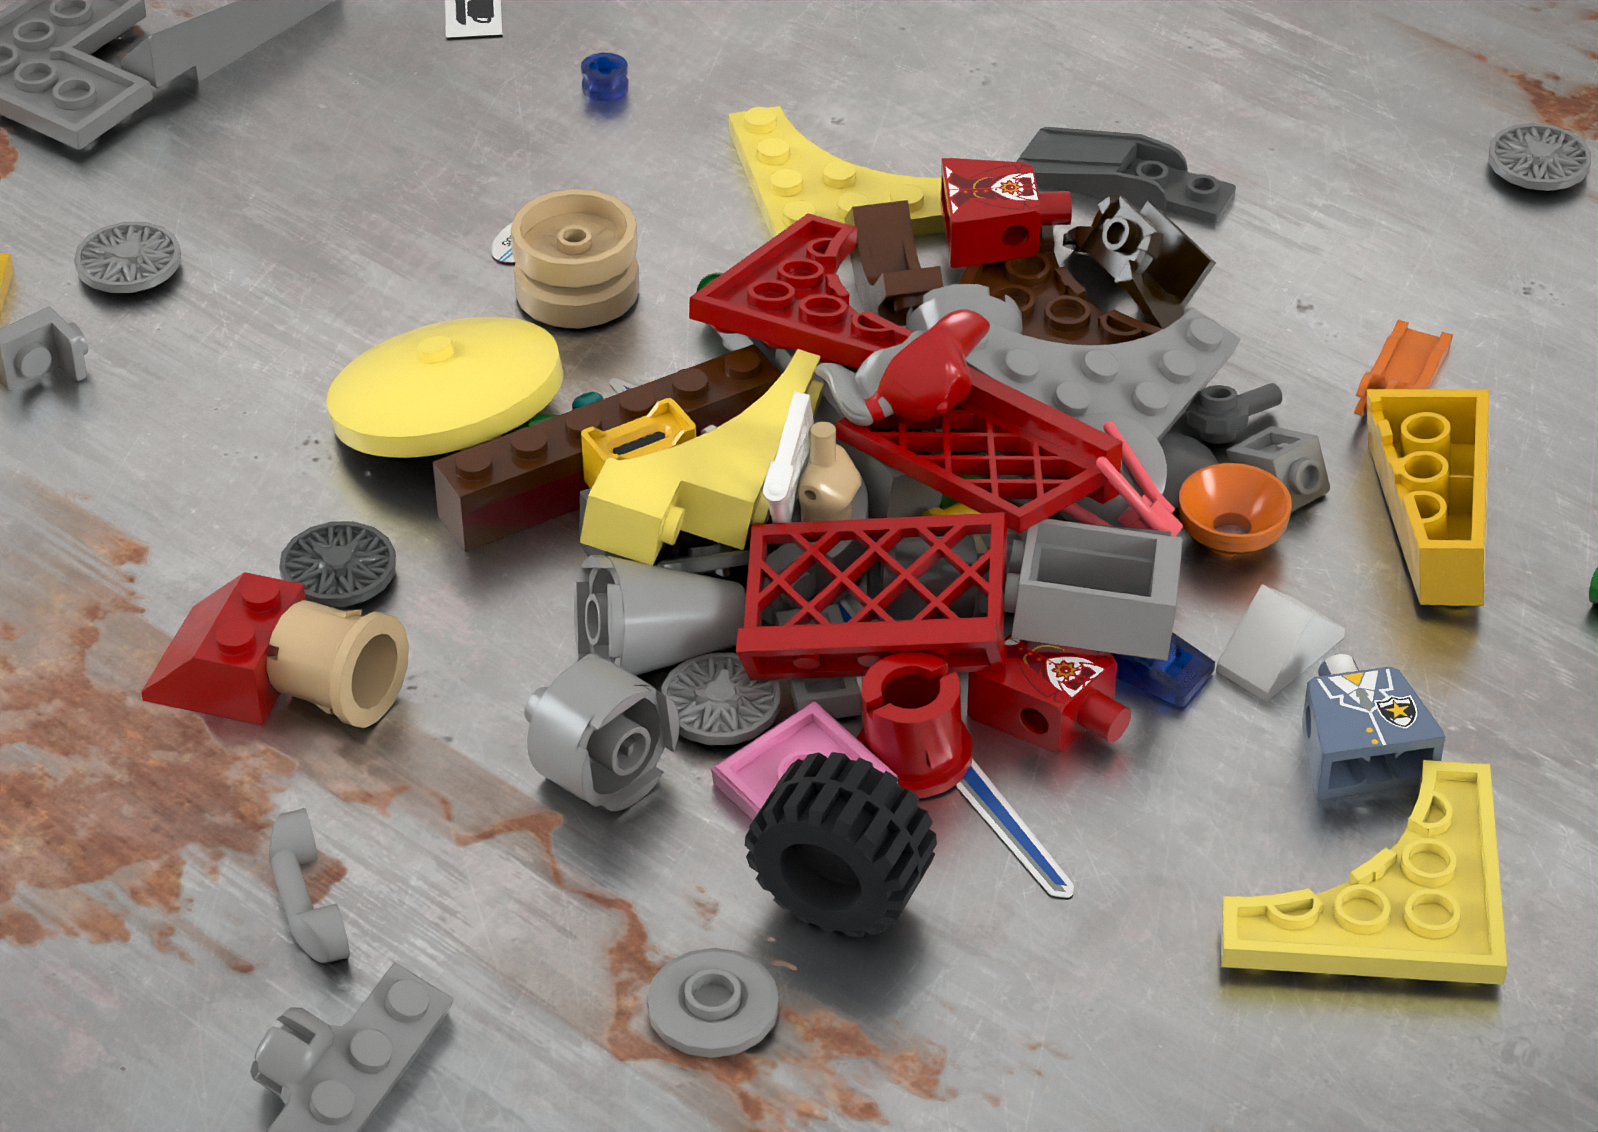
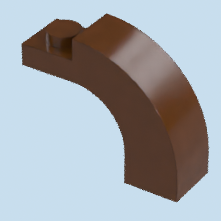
M908 200L854 206L850 209L844 220L845 224L857 227V246L850 253V258L864 312L872 311L894 324L906 326V313L912 306L914 312L923 304V295L933 289L944 287L941 267L921 268L914 242Z

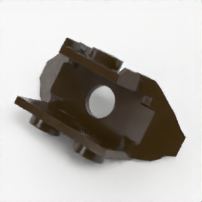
M1120 195L1109 196L1098 203L1100 209L1094 217L1092 225L1077 226L1063 235L1062 246L1075 252L1089 253L1115 278L1114 282L1129 293L1149 324L1165 329L1184 315V308L1216 262L1153 203L1147 201L1139 212L1125 197Z

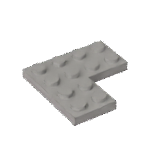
M17 0L1 10L0 114L80 150L151 101L153 96L150 81L90 55L147 17L144 0Z

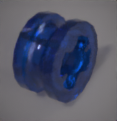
M604 52L586 57L581 62V74L583 76L581 86L584 95L597 101H611L624 96L629 87V80L626 77L628 63L625 58L618 54Z

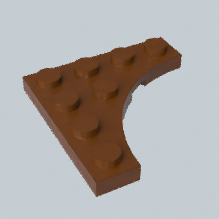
M1055 225L1041 226L1040 249L1034 257L968 266L959 284L989 287L990 296L1004 302L1005 294L1012 298L1022 313V335L1045 341L1072 345H1111L1137 340L1163 329L1136 320L1115 309L1104 313L1087 301L1086 289L1074 279L1065 266L1060 267L1054 253L1055 242L1053 236Z

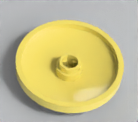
M507 317L454 319L402 333L359 355L336 376L330 385L326 399L327 409L338 438L347 446L357 451L395 458L444 454L497 438L533 418L552 401L559 391L564 377V369L557 342L548 331L536 324Z

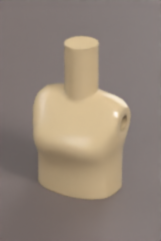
M817 422L810 428V462L806 466L797 487L801 522L851 520L853 516V499L861 486L862 478L845 449L836 444L835 426L829 422Z

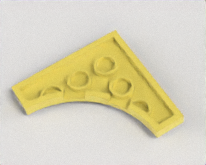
M781 106L770 108L754 107L748 111L728 114L730 136L771 238H774L807 213L845 223V217L854 206L908 200L914 237L944 232L940 206L941 178L891 174L862 167L838 158L819 148L796 130L785 116Z
M1423 760L1419 797L1408 819L1405 832L1391 850L1385 847L1369 861L1352 870L1349 875V881L1319 894H1314L1310 888L1275 895L1252 897L1223 896L1221 911V967L1504 985L1507 971V954L1490 764Z

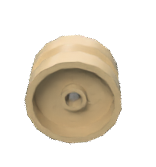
M567 189L549 192L527 202L515 214L510 229L512 253L516 262L513 270L515 294L520 308L533 319L554 327L580 329L603 325L622 316L636 302L640 287L639 264L635 257L638 247L637 223L632 210L617 197L596 190Z

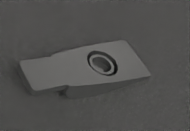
M1043 127L1037 132L1016 161L1032 165L1036 183L1103 200L1109 196L1120 195L1125 197L1133 206L1144 207L1146 202L1149 201L1161 211L1169 210L1209 222L1220 221L1235 198L1236 186L1234 184L1217 180L1210 175H1198L1188 172L1186 159L1180 150L1170 144L1142 134Z

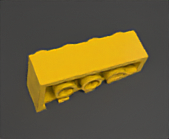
M1366 389L1368 446L1420 605L1484 606L1489 473V389Z

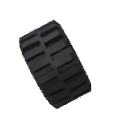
M820 752L808 754L804 761L797 759L789 766L750 824V829L745 836L744 846L750 850L746 855L749 867L758 872L755 879L763 890L771 892L774 896L773 901L781 908L789 909L797 915V919L808 925L812 923L820 926L822 931L837 935L841 931L849 937H863L864 933L867 932L874 936L884 932L887 925L892 926L896 922L931 865L935 856L933 850L937 845L936 833L929 829L933 822L928 811L918 807L919 798L910 789H904L897 783L898 778L887 770L883 773L874 768L872 762L862 758H858L857 761L850 760L844 753L831 752L827 758Z

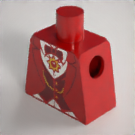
M941 158L940 206L950 268L1034 257L1040 249L1041 226L1071 225L1072 204L1070 191L1038 192L1032 165L1026 162Z
M1011 633L1004 639L1007 646L1006 671L968 672V717L1050 752L1064 751L1086 730L1113 743L1123 735L1131 719V709L1114 700L1117 663L1109 652L1013 639Z

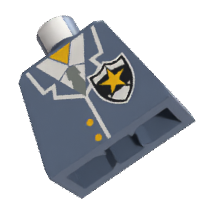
M1338 654L1327 658L1318 669L1319 676L1307 682L1302 718L1304 741L1316 799L1324 800L1420 786L1423 760H1442L1446 736L1400 670L1393 667L1359 671L1355 660L1349 655Z

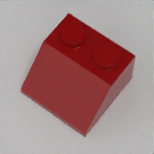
M244 572L194 605L142 689L143 701L263 726L281 694L270 683L266 669L267 657L277 656L279 647L269 645L271 635L280 617L293 604L306 600L304 584Z

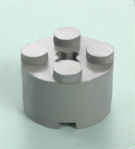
M597 654L584 656L578 663L562 672L549 687L538 688L528 699L524 711L525 718L530 723L527 749L534 769L584 802L596 808L597 806L604 807L609 811L626 809L640 801L652 790L664 773V771L656 767L664 748L674 752L679 735V715L672 699L661 693L657 688Z

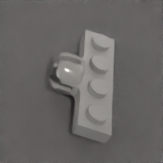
M394 962L351 1020L342 1026L329 1025L303 1008L290 1007L277 1018L284 1025L280 1028L273 1026L265 1034L257 1048L256 1060L253 1061L250 1070L254 1081L280 1096L285 1104L284 1109L266 1132H362L447 1016L454 998Z

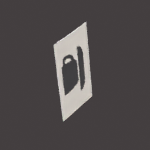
M445 0L446 38L503 35L501 0Z

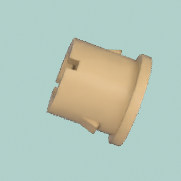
M307 600L293 604L280 617L269 642V645L279 647L277 656L267 657L266 669L272 686L278 692L314 703L329 715L335 714L342 723L366 728L378 722L392 707L402 688L408 667L409 643L405 627L397 617L375 611L361 617L362 609L342 611Z

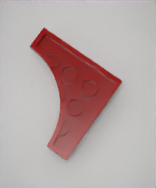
M809 213L693 294L689 299V319L712 325V328L718 332L746 335L762 340L765 345L775 349H792L796 351L800 349L821 356V363L843 364L859 369L862 363L875 351L899 345L915 332L894 324L872 311L858 313L849 305L850 294L842 285L836 273L844 259L856 249L857 227Z

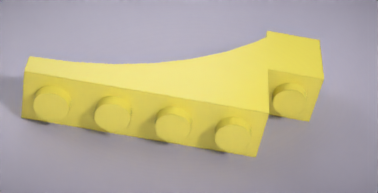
M797 349L784 373L761 398L738 416L708 433L677 446L635 458L617 460L608 457L588 495L580 543L653 566L663 543L674 545L680 530L744 550L751 534L752 524H767L771 514L769 504L764 497L763 486L770 461H775L794 391L810 395L813 418L817 413L825 383L815 380L817 375L815 368L819 365L821 356Z

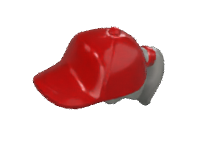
M968 309L956 310L945 315L928 331H915L903 343L875 351L862 363L856 373L835 363H821L815 368V373L827 381L840 411L855 425L867 426L884 420L885 417L890 415L918 422L931 420L947 413L969 395L972 379L965 359L989 332L990 324L977 312Z

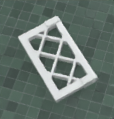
M795 391L775 461H770L763 486L765 500L769 504L772 523L801 522L797 487L806 466L810 462V428L814 424L810 395ZM783 543V544H776V545H777L778 547H781V546L784 545L785 543Z

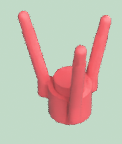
M1111 421L1106 422L1103 425L1105 433L1123 442L1122 461L1144 493L1140 496L1107 458L1099 457L1096 460L1097 467L1130 505L1117 520L1123 527L1170 531L1171 536L1175 537L1183 527V524L1172 514L1175 508L1159 492L1116 425ZM1077 503L1062 509L1063 512L1083 524L1113 526Z

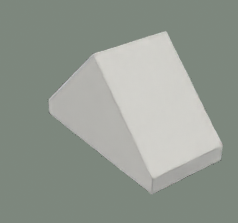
M1262 584L1220 656L1216 672L1263 701L1268 702L1341 641L1345 636L1346 628L1300 601Z

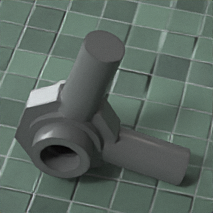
M1270 383L1237 395L1235 389L1228 386L1213 385L1206 387L1186 410L1188 412V425L1200 430V438L1206 442L1214 444L1231 442L1236 437V431L1248 427L1249 416L1280 405L1282 402V392L1275 383Z

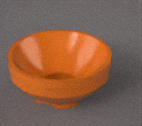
M1222 463L1201 468L1183 482L1179 491L1178 509L1183 528L1192 538L1215 554L1233 557L1236 554L1253 553L1276 542L1287 528L1291 516L1292 501L1287 487L1271 473L1251 465ZM1232 524L1243 527L1248 534H1227L1215 529L1222 525Z

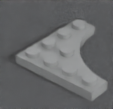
M959 305V306L955 309V311H956V310L965 309V308ZM1192 307L1180 319L1165 329L1137 340L1111 345H1072L1045 341L1022 335L988 321L990 324L989 332L965 360L967 366L1075 419L1096 413H1117L1131 417L1147 427L1160 442L1233 355L1241 338Z

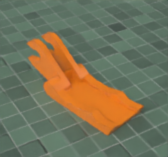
M1397 320L1374 366L1361 379L1356 396L1361 398L1354 410V414L1364 416L1367 413L1366 389H1429L1450 350L1453 334L1442 332L1440 337L1408 329L1409 322Z

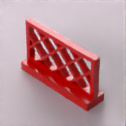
M969 366L968 369L972 379L969 395L953 409L937 418L918 422L890 415L885 417L884 420L867 426L855 425L846 417L836 422L837 439L979 513L1005 512L1008 521L1007 527L1019 534L1085 496L1102 505L1119 496V492L1097 467L1096 460L1102 456L1107 458L1115 469L1121 473L1122 441ZM869 429H897V432H872ZM905 429H941V432H905ZM949 429H954L958 432H949ZM911 451L942 452V455H916ZM951 452H986L987 456L951 455ZM995 452H1000L1006 456H995ZM957 475H988V479H963ZM997 475H1033V479H997ZM1042 476H1047L1051 479H1042ZM1004 499L1034 500L1021 507H1017Z
M1005 512L752 524L744 628H738L736 653L750 681L865 676L869 668L884 657L901 652H924L940 657L948 663V673L1006 671L1007 646L1003 638L1008 521ZM991 534L990 549L972 566L966 564L951 550L967 535ZM920 537L931 548L907 569L902 567L887 553L903 538ZM857 540L867 551L843 572L824 556L840 541ZM767 544H796L804 553L780 575L766 564ZM943 557L962 575L936 597L918 579ZM877 561H880L897 578L872 600L854 582ZM816 563L834 580L808 603L791 585ZM988 571L989 583L982 578V576ZM766 577L771 583L764 588ZM974 585L988 597L987 617L959 618L948 607ZM908 588L928 604L912 620L895 621L884 611ZM845 590L864 607L847 623H830L820 614ZM782 593L800 609L798 613L782 626H761L762 611ZM940 615V616H941L942 618H944V619H936V618ZM875 618L879 620L878 622H871Z

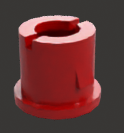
M924 652L897 653L884 657L871 666L862 680L863 728L856 739L897 775L900 786L904 789H910L918 798H927L948 791L963 780L972 764V737L961 720L960 679L957 673H948L947 662L940 657Z

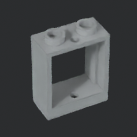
M1047 518L1028 528L1026 541L1013 539L1009 573L1006 580L1004 611L1015 613L1012 638L1168 661L1177 606L1183 538Z

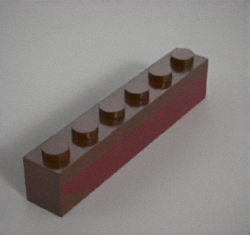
M752 344L433 462L438 517L462 549L467 552L580 509V491L590 489L584 481L582 430L592 426L602 431L612 429L648 415L658 401L671 398L695 423L696 437L701 436V430L709 425L719 427L741 414L761 398L782 374L757 346Z

